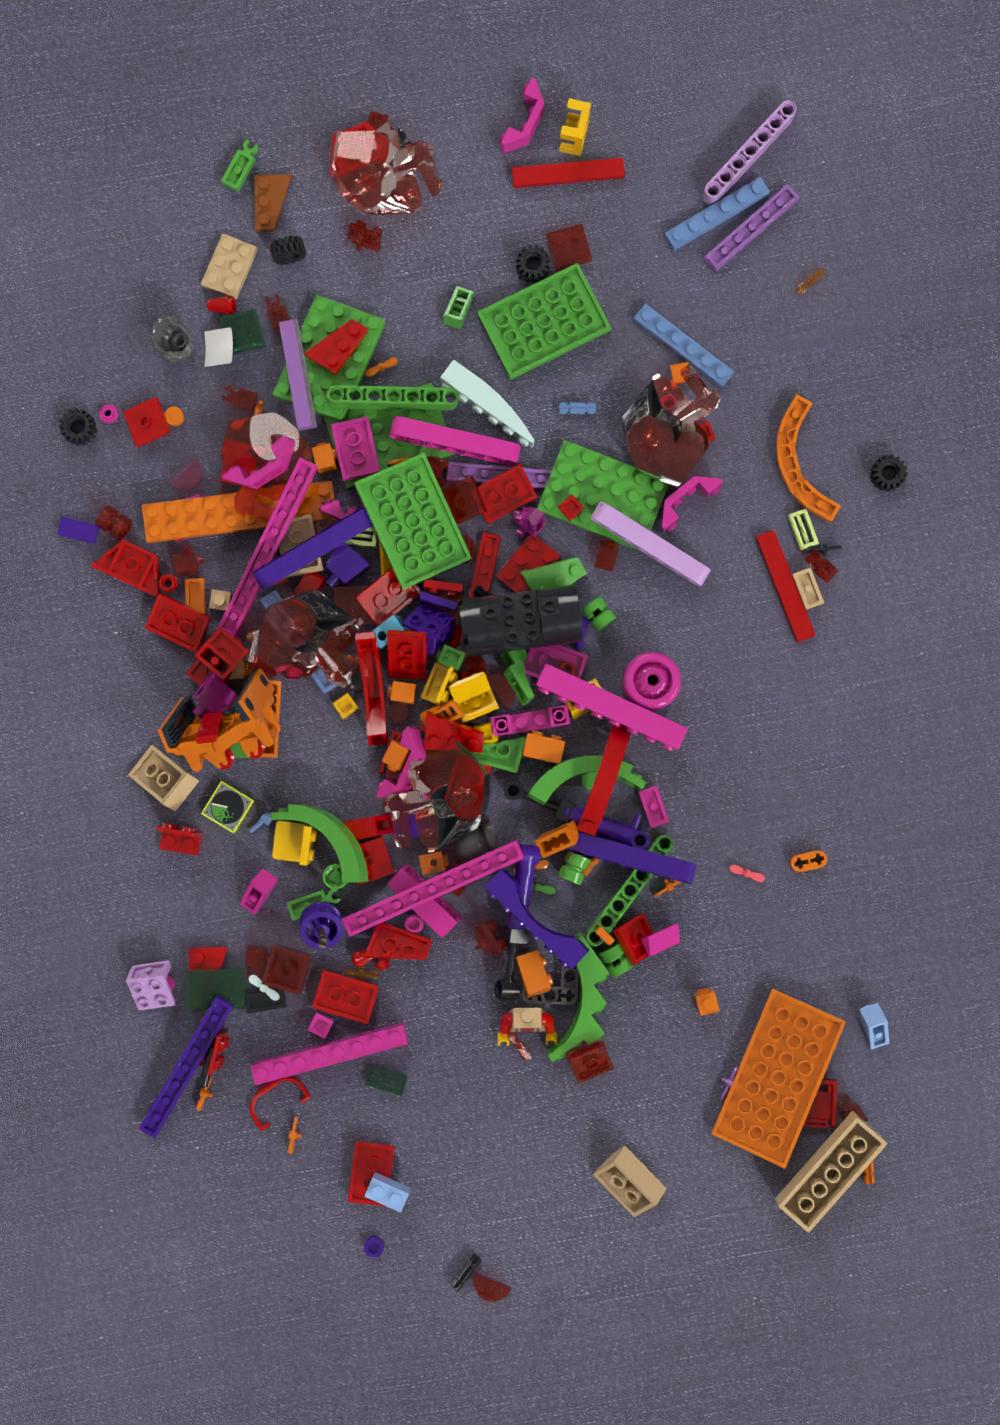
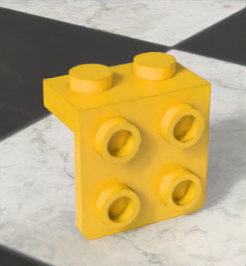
M435 662L421 698L437 705L447 702L451 695L449 693V686L458 679L456 669L452 666L448 668Z
M485 672L474 673L470 677L455 681L449 686L454 701L463 713L461 717L463 723L499 708Z
M278 821L276 823L272 857L279 860L300 862L299 865H309L314 860L315 850L312 847L313 842L316 841L317 830L309 824Z

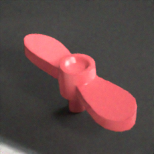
M737 865L729 867L732 873L741 874L746 878L750 877L757 882L765 880L762 874L751 872L749 869L744 870Z

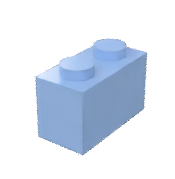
M375 1172L365 1197L401 1213L411 1188Z

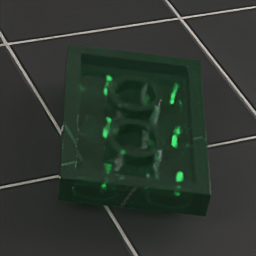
M245 968L186 969L185 1010L209 1009L217 995L234 1004L232 1009L245 1008Z

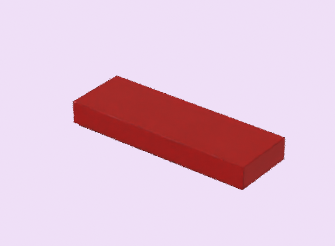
M224 711L204 714L196 735L197 744L217 741L225 718Z

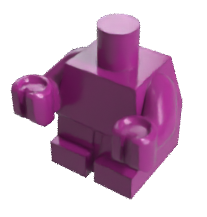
M524 507L521 511L515 510L513 512L515 522L522 528L516 531V536L523 538L526 532H529L530 536L535 538L545 527V513L536 508Z

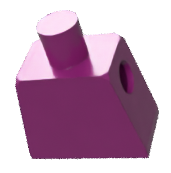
M211 671L194 694V698L200 704L192 712L199 719H202L208 711L210 713L225 712L232 707V703L238 695Z

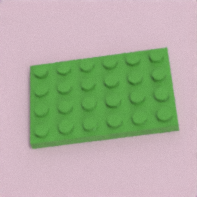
M578 263L477 312L510 380L600 337L612 329Z
M316 295L300 330L304 353L351 319L362 324L369 331L337 376L305 357L315 413L344 422L349 408H332L327 403V390L334 385H360L386 321L377 316ZM285 364L274 389L273 397L293 404L288 371ZM333 394L331 395V398L333 400H338L340 398V395ZM353 394V395L350 396V398H351L352 400H353L355 394Z
M429 383L419 387H433V385ZM395 395L388 397L391 401L398 399ZM412 395L407 397L410 401L417 400V398ZM433 396L426 397V399L430 402H434L436 400ZM349 409L344 419L345 422L368 416L380 471L387 469V462L404 456H408L410 459L425 453L428 462L431 463L455 455L454 453L390 438L393 417L396 416L446 427L441 410ZM324 417L333 446L336 448L331 424L340 422ZM368 476L345 481L347 489L354 488V482Z
M564 440L537 509L548 516L640 551L590 518L599 502L602 501L651 531L669 484L647 475L656 478L661 477L643 470L639 471L633 466ZM572 494L584 507V510L569 522L557 507Z
M421 453L353 483L402 590L472 559L425 453Z

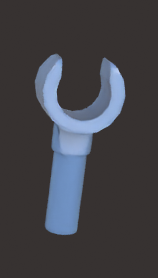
M263 814L249 831L253 833L263 823L269 826L273 821L271 820V814Z

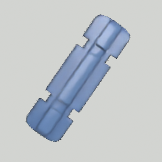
M561 402L559 404V413L585 414V412H588V414H595L596 404H585L584 402H570V404H567V402Z

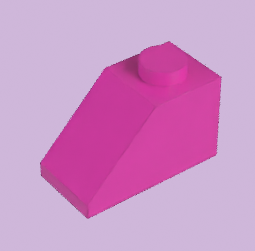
M262 868L250 882L240 905L256 915L273 891L278 879Z

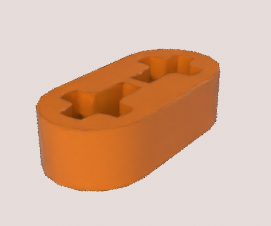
M822 851L796 854L790 858L789 865L796 872L818 869L826 865L827 856ZM816 854L822 857V860L819 861L820 864L810 862V859L816 858ZM797 858H799V860L802 861L806 860L807 862L805 864H802L800 869L798 866L794 865V863L797 862Z

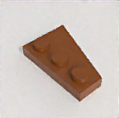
M292 174L254 175L255 230L257 233L275 232L284 200H286L288 194L287 190L293 178Z

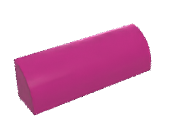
M406 864L387 885L397 894L424 882V880ZM441 896L413 908L441 938L462 918Z

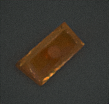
M240 659L230 679L238 682H247L251 673L255 672V664Z

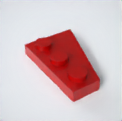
M351 319L305 352L304 355L337 376L369 332L368 328Z
M427 711L425 749L464 752L455 743L457 739L469 752H483L484 732L463 724L459 725L451 722L450 719L440 718Z
M382 922L376 925L364 958L426 960L433 940Z
M229 947L189 948V1007H209L211 1005Z

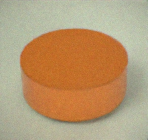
M170 407L165 411V417L170 426L177 427L184 422V413L180 408Z

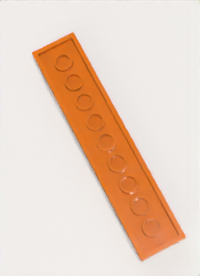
M332 481L310 483L294 517L311 514L313 522L335 520L319 512L322 502L330 499L335 502ZM285 487L142 504L146 542L156 543L265 529Z

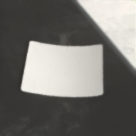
M231 327L205 331L206 355L204 367L231 363L233 353Z

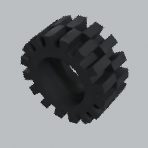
M284 236L283 239L280 237L278 241L274 240L270 244L273 261L276 264L296 263L295 261L299 262L307 255L303 239L299 236Z
M529 245L528 248L525 246L523 251H519L516 258V268L521 279L524 277L526 282L528 280H531V283H534V280L539 282L540 278L544 279L549 272L550 257H548L547 251L544 252L543 247L539 249L538 245H535V248ZM529 258H536L539 260L540 266L536 270H530L526 266V261Z
M74 408V411L68 410L69 414L67 415L64 413L63 416L65 418H60L62 425L59 424V428L63 437L70 443L80 446V443L86 445V441L88 443L91 442V437L95 438L94 432L97 433L95 428L97 424L89 413ZM78 420L83 421L85 424L84 430L79 434L73 433L72 424Z
M892 454L879 458L871 467L870 477L873 478L871 482H875V487H880L881 491L885 489L886 492L895 490L906 480L905 477L908 475V472H906L908 468L903 465L905 463L904 460L900 461L899 456L895 458ZM886 466L892 467L895 470V478L892 480L885 479L882 475V469Z

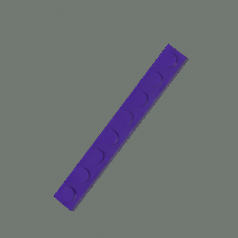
M218 995L216 996L144 1118L139 1130L153 1138L157 1137L234 1004Z

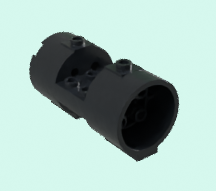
M574 584L458 600L466 658L582 642L581 615Z

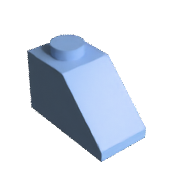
M875 1003L860 1008V1020L871 1050L889 1044L888 1021L879 1004Z

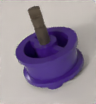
M316 902L310 904L302 911L299 919L300 936L305 944L315 949H326L332 947L341 939L343 935L342 915L336 906L328 902Z

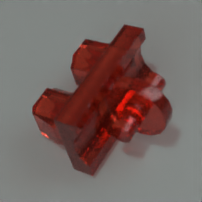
M359 219L355 224L350 223L348 226V239L356 244L357 251L360 252L363 247L377 252L380 250L382 229L373 227L372 231L366 229L367 224Z
M494 920L487 923L483 922L475 927L479 933L475 937L478 943L474 947L475 950L481 948L484 954L490 950L493 957L500 955L503 952L502 950L509 944L506 940L502 939V936L495 940L492 933L499 928Z

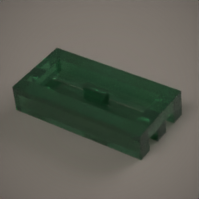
M371 1064L364 1085L402 1096L408 1076ZM376 1071L402 1079V1083L372 1074V1072ZM372 1078L381 1082H385L400 1087V1090L377 1082L370 1081V1079Z

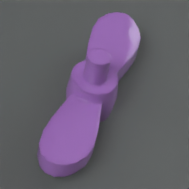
M738 1066L734 1067L730 1079H722L726 1086L721 1096L722 1101H725Z

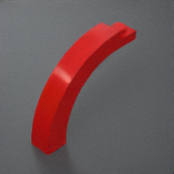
M375 632L355 633L364 688L369 746L388 744L385 691L378 640Z
M621 724L619 727L612 725L593 786L577 826V830L593 836L596 835L601 824L631 733L627 732V727Z

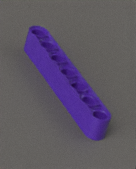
M364 506L253 571L252 575L262 590L269 588L370 528L372 523Z
M578 832L577 843L565 849L687 884H692L697 867L696 864L581 832Z

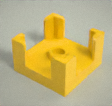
M569 98L567 108L579 110L581 115L568 112L567 126H562L560 138L574 141L575 144L561 142L559 152L581 156L589 124L591 103Z

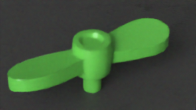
M533 883L532 889L537 892L542 891L548 895L555 893V889L551 886H541L539 883Z

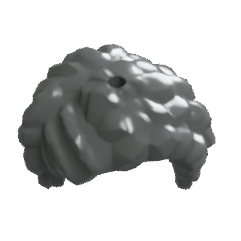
M163 315L157 318L151 329L153 334L151 336L152 346L169 362H178L187 358L192 353L193 344L190 341L191 334L188 332V328L183 325L182 319L174 315Z

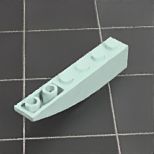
M453 360L440 377L441 386L443 388L456 389L459 393L460 401L463 403L468 402L472 405L474 411L488 416L487 419L492 424H499L503 427L502 430L510 436L513 434L523 446H530L532 448L534 446L533 437L508 403L482 379Z

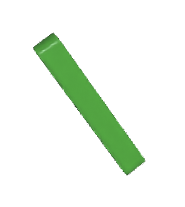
M334 385L327 390V403L332 408L450 411L457 407L459 393L454 388ZM338 394L340 395V398L338 400H333L331 398V395ZM356 394L360 398L358 400H352L350 396ZM377 395L379 399L373 401L369 396ZM390 395H395L398 399L396 401H391L388 397ZM412 395L415 396L417 400L410 401L407 397ZM433 396L436 400L434 402H430L426 399V397ZM451 396L455 401L448 402L445 398Z
M659 835L647 851L667 856L674 846L673 839L668 835ZM662 838H666L669 841V845L665 849H662L659 845V841ZM633 869L587 930L585 937L590 945L598 946L604 941L600 937L598 941L592 942L589 939V935L599 925L609 934L653 874L646 872L645 878L638 880L636 877L638 870ZM629 884L634 886V893L632 895H626L624 892L625 887ZM616 900H620L623 903V907L619 911L613 909V903ZM604 916L611 917L609 926L601 924V919Z

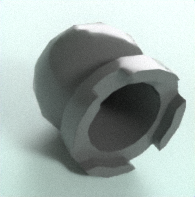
M489 817L482 819V824L477 829L453 841L455 852L461 859L467 862L500 847L496 841L498 838Z

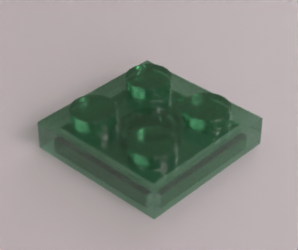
M256 308L220 317L222 329L229 327L232 329V355L266 347Z

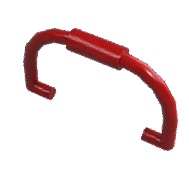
M288 1076L270 1081L259 1088L258 1092L252 1097L250 1115L260 1131L268 1128L270 1123L266 1122L263 1125L260 1123L254 1112V1105L260 1096L275 1088L278 1083L283 1081L295 1083L305 1095L300 1099L301 1103L311 1098L305 1086L298 1079Z

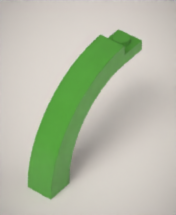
M602 756L577 757L555 766L534 784L527 796L544 805L555 789L565 781L579 775L597 774ZM622 761L617 779L641 791L647 782L643 781L641 775L637 773L631 774L633 765Z
M288 804V808H278V812H271V820L301 821L315 827L324 834L337 853L341 866L342 882L368 881V871L363 851L353 833L339 818L324 809L305 804Z

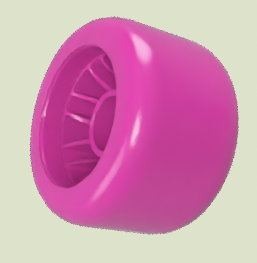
M642 653L633 658L626 666L621 680L622 690L629 702L649 711H657L668 706L677 697L681 687L680 671L675 662L662 653ZM648 676L656 677L657 684L655 686L648 684Z

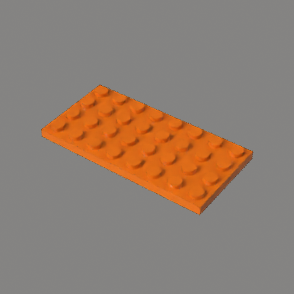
M772 988L711 1134L785 1169L846 1021Z

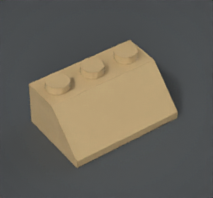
M626 1146L615 1151L593 1173V1176L633 1217L656 1206L667 1189Z

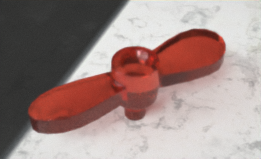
M508 1032V1039L514 1044V1048L519 1050L523 1060L529 1061L531 1054L525 1049L524 1044L519 1041L514 1032Z

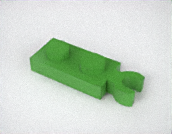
M248 139L243 144L244 150H237L221 180L222 185L238 193L256 161L253 155H256L259 151L258 144H255L252 149L248 148L250 146Z
M331 889L328 894L321 890L287 902L292 921L300 919L302 911L310 904L316 902H340L341 898L334 899L332 897V894L338 891V889Z

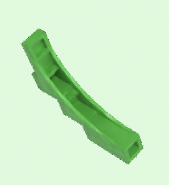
M581 932L575 936L589 948V951L577 964L580 978L579 1006L574 1021L563 1039L557 1042L556 1046L553 1045L546 1050L552 1062L564 1058L567 1054L566 1052L570 1049L578 1048L584 1039L588 1045L596 1044L605 1034L603 1028L592 1014L600 1013L607 1004L595 984L606 980L609 971Z

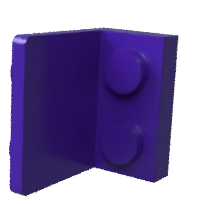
M422 602L403 621L402 626L412 631L427 632V653L434 655L453 635L455 617Z

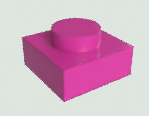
M316 1012L308 1031L325 1039L334 1020Z

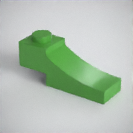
M519 650L500 653L508 667L503 673L521 705L529 703L533 699L534 694L529 686L525 672V660L528 658L526 651Z

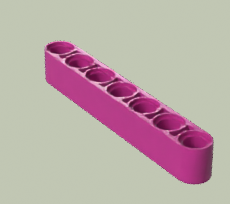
M400 416L393 417L390 438L397 441L507 466L518 465L521 446L517 443Z

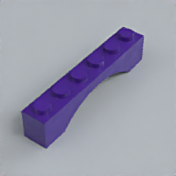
M505 868L500 869L485 887L488 889L486 891L488 895L493 899L497 898L502 903L501 907L506 912H512L516 916L515 920L524 927L526 925L531 930L529 933L536 940L540 939L545 944L544 947L549 953H555L559 957V962L567 968L569 966L573 969L588 953L589 948L575 935L555 932L542 925L532 916L522 900L518 881Z

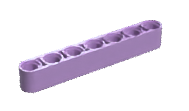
M787 100L781 103L707 183L703 193L705 204L713 205L718 202L790 125L797 109L794 102ZM758 138H763L765 141L762 142ZM750 151L753 155H748L746 152ZM733 165H739L741 168H735ZM721 178H726L728 182H723ZM713 191L716 195H710L708 192Z
M602 501L599 502L590 518L598 525L699 587L702 586L711 571L707 566Z

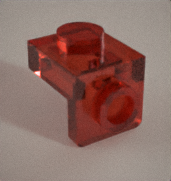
M601 540L594 567L613 572L619 544L612 540Z

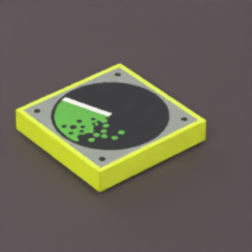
M221 781L201 814L235 834L255 800Z

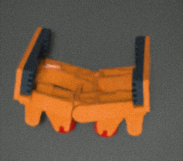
M259 669L251 673L244 689L232 703V707L235 706L234 710L237 711L224 714L225 718L216 742L197 744L196 735L202 719H199L192 712L196 708L194 707V700L191 699L192 695L181 697L158 729L166 752H173L176 756L184 755L190 768L195 772H199L202 769L205 759L219 769L225 770L230 768L235 760L231 746L239 742L246 756L252 759L260 758L265 751V746H272L275 735L281 730V726L271 707L274 702L273 691L275 688L263 670Z

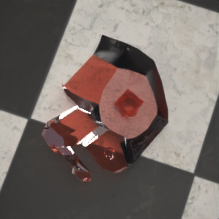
M689 364L683 367L680 372L682 378L696 395L695 400L689 401L672 379L665 378L657 372L622 417L626 445L635 469L661 477L656 478L647 475L658 481L679 486L706 453L709 447L708 436L705 430L696 422L714 411L721 399L715 389L710 391L696 374L697 370Z
M318 590L293 595L268 606L258 632L255 655L286 679L308 677L319 666L331 684L345 688L352 681L351 675L360 667L358 650L343 664H338L336 658L355 640V633L358 632L360 625L364 622L361 618H352Z
M456 739L455 743L426 760L410 762L408 775L413 791L390 794L384 801L385 812L390 813L395 832L394 840L397 846L404 848L411 846L412 840L408 819L411 813L416 815L415 820L420 840L428 849L427 853L441 849L478 828L489 806L490 775L477 758Z

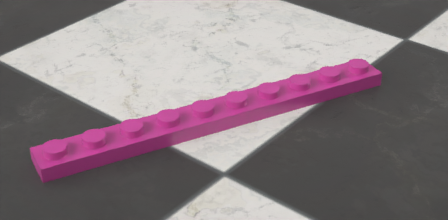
M299 457L218 628L221 627L233 638L237 636L260 589L252 572L275 558L319 467L302 457Z
M512 841L342 918V922L349 937L520 861L525 856L518 841Z

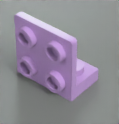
M169 960L131 967L126 982L138 1010L175 1005L176 1001L166 979L171 968Z

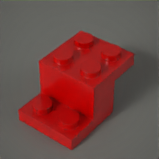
M219 627L194 655L198 660L185 674L201 686L208 674L213 671L228 685L241 671L238 666L250 652Z

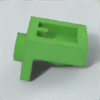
M444 644L443 649L440 648L435 658L438 659L437 663L448 668L452 666L459 672L465 653Z

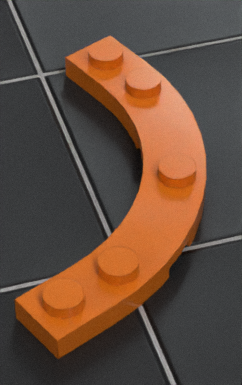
M796 394L781 420L777 433L776 459L778 469L793 497L807 510L831 523L841 505L818 492L807 479L805 480L800 471L795 445L800 425L813 403Z

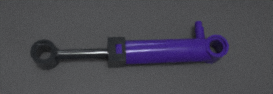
M516 781L507 783L504 788V794L509 800L515 801L521 800V798L556 811L555 818L565 822L574 820L576 826L579 824L584 810L583 807L563 799L560 805L549 800L542 805L528 797V792L524 791L522 785ZM515 785L519 788L517 796L509 795L508 789L510 786ZM638 812L633 818L631 826L603 816L596 834L640 849H645L650 844L649 835L638 829L642 814ZM639 834L645 839L644 843L640 846L636 845L634 841L635 837Z
M519 844L525 858L515 862L514 878L518 881L520 895L529 911L535 866L540 860V848L535 845ZM512 912L508 915L507 925L503 926L502 939L510 943L505 978L498 979L495 982L494 993L497 999H517L520 994V984L518 980H513L518 943L527 944L529 930L526 929V925L523 927L515 920L516 916Z

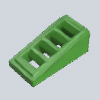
M456 286L444 313L445 325L461 329L474 291ZM460 295L466 297L467 299H463L457 296Z

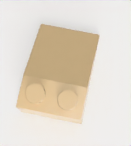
M153 745L149 747L128 774L158 801L175 812L199 782L198 779Z

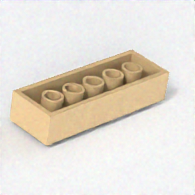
M852 1111L777 1195L775 1200L778 1207L809 1233L888 1143L876 1130Z

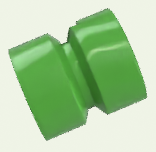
M601 596L581 610L587 619L592 620L591 625L596 632L601 631L617 618L611 609L606 608L607 603ZM600 609L602 613L595 616L594 613Z
M567 851L564 859L566 865L561 866L558 876L581 885L585 876L583 870H587L591 860Z
M340 863L329 865L323 872V881L331 889H339L349 883L342 882Z
M619 942L599 952L603 962L608 963L607 969L612 978L634 967V965L631 966Z

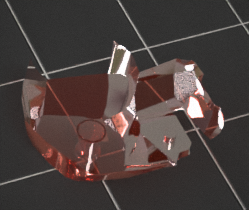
M388 122L376 131L341 132L337 129L332 158V180L346 201L361 212L369 215L412 214L422 210L421 202L423 197L416 177L412 173L415 169L420 171L432 196L439 194L443 190L442 179L438 176L432 158L434 150L430 142L419 140L401 149L398 135Z
M276 412L249 415L229 420L221 451L223 470L226 473L229 468L240 466L246 469L250 476L251 472L265 467L267 462L276 460L270 447L275 443L276 439L287 436L295 441L296 444L287 471L257 489L242 485L234 497L235 513L243 517L249 514L268 522L274 512V508L257 501L256 497L262 494L279 501L299 457L312 462L313 457L311 448L300 432L288 420ZM305 496L301 502L302 506H304L306 502Z

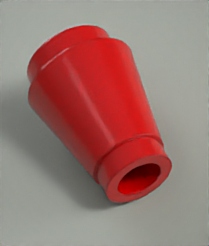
M229 295L207 300L208 311L231 315V313L236 312V300Z

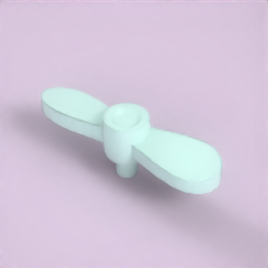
M256 975L249 976V982L259 987L260 991L266 992L272 1000L280 998L278 992L269 988L268 984L263 983Z

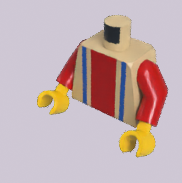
M513 1008L509 1013L502 1015L500 1030L497 1034L498 1046H500L501 1042H506V1046H509V1032H546L545 1044L548 1046L549 1041H553L555 1046L557 1045V1033L555 1032L553 1016L545 1013L542 1008Z

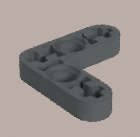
M561 964L560 986L550 985L551 989L555 992V997L552 1000H547L544 997V993L541 994L542 1000H538V995L529 999L524 994L526 992L524 987L521 992L523 1000L528 1003L571 1005L575 1003L578 998L579 980L577 965L576 968L571 969L570 967L564 968ZM566 971H573L575 979L572 981L565 980L564 974ZM557 989H561V994H567V990H571L574 997H571L570 1001H568L566 997L560 996L561 1001H557Z

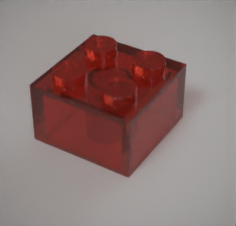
M279 944L273 945L262 984L300 995L304 989L313 954Z

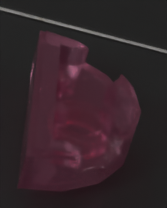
M196 458L168 483L179 490H189L195 487L200 482L203 474L202 465Z

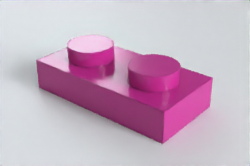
M657 786L638 791L650 828L668 823L669 820Z

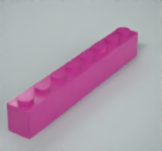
M549 664L544 665L535 685L539 687L538 691L548 695L551 692L557 695L556 699L566 703L568 700L574 703L573 707L584 711L585 708L592 711L591 715L599 719L605 717L610 719L608 723L619 727L620 724L627 727L626 731L634 735L638 733L645 735L644 739L651 743L658 741L662 743V748L671 752L673 749L679 750L688 728Z
M405 1022L254 1062L251 1065L255 1085L407 1045L409 1038Z

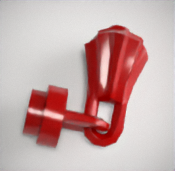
M361 950L353 953L351 961L355 966L363 967L374 958H364L366 950ZM378 958L379 962L374 964L379 972L390 968L389 959L383 960Z

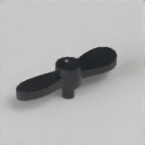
M398 128V133L403 140V144L399 145L400 148H407L411 157L415 160L416 156L411 148V140L407 139L402 128Z
M821 544L819 547L806 548V553L820 551V553H823V557H826L828 550L841 549L842 545L827 546V544Z

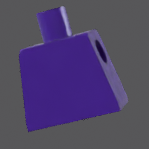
M344 542L336 548L326 564V568L331 574L325 582L332 588L339 581L349 586L368 571L371 566Z

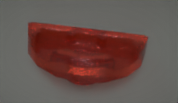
M501 674L487 676L505 709H508L515 699V693L507 679Z
M478 1273L474 1274L473 1283L479 1297L485 1301L496 1302L507 1297L511 1291L510 1286Z

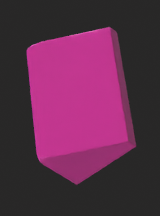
M678 923L641 939L648 957L680 943Z

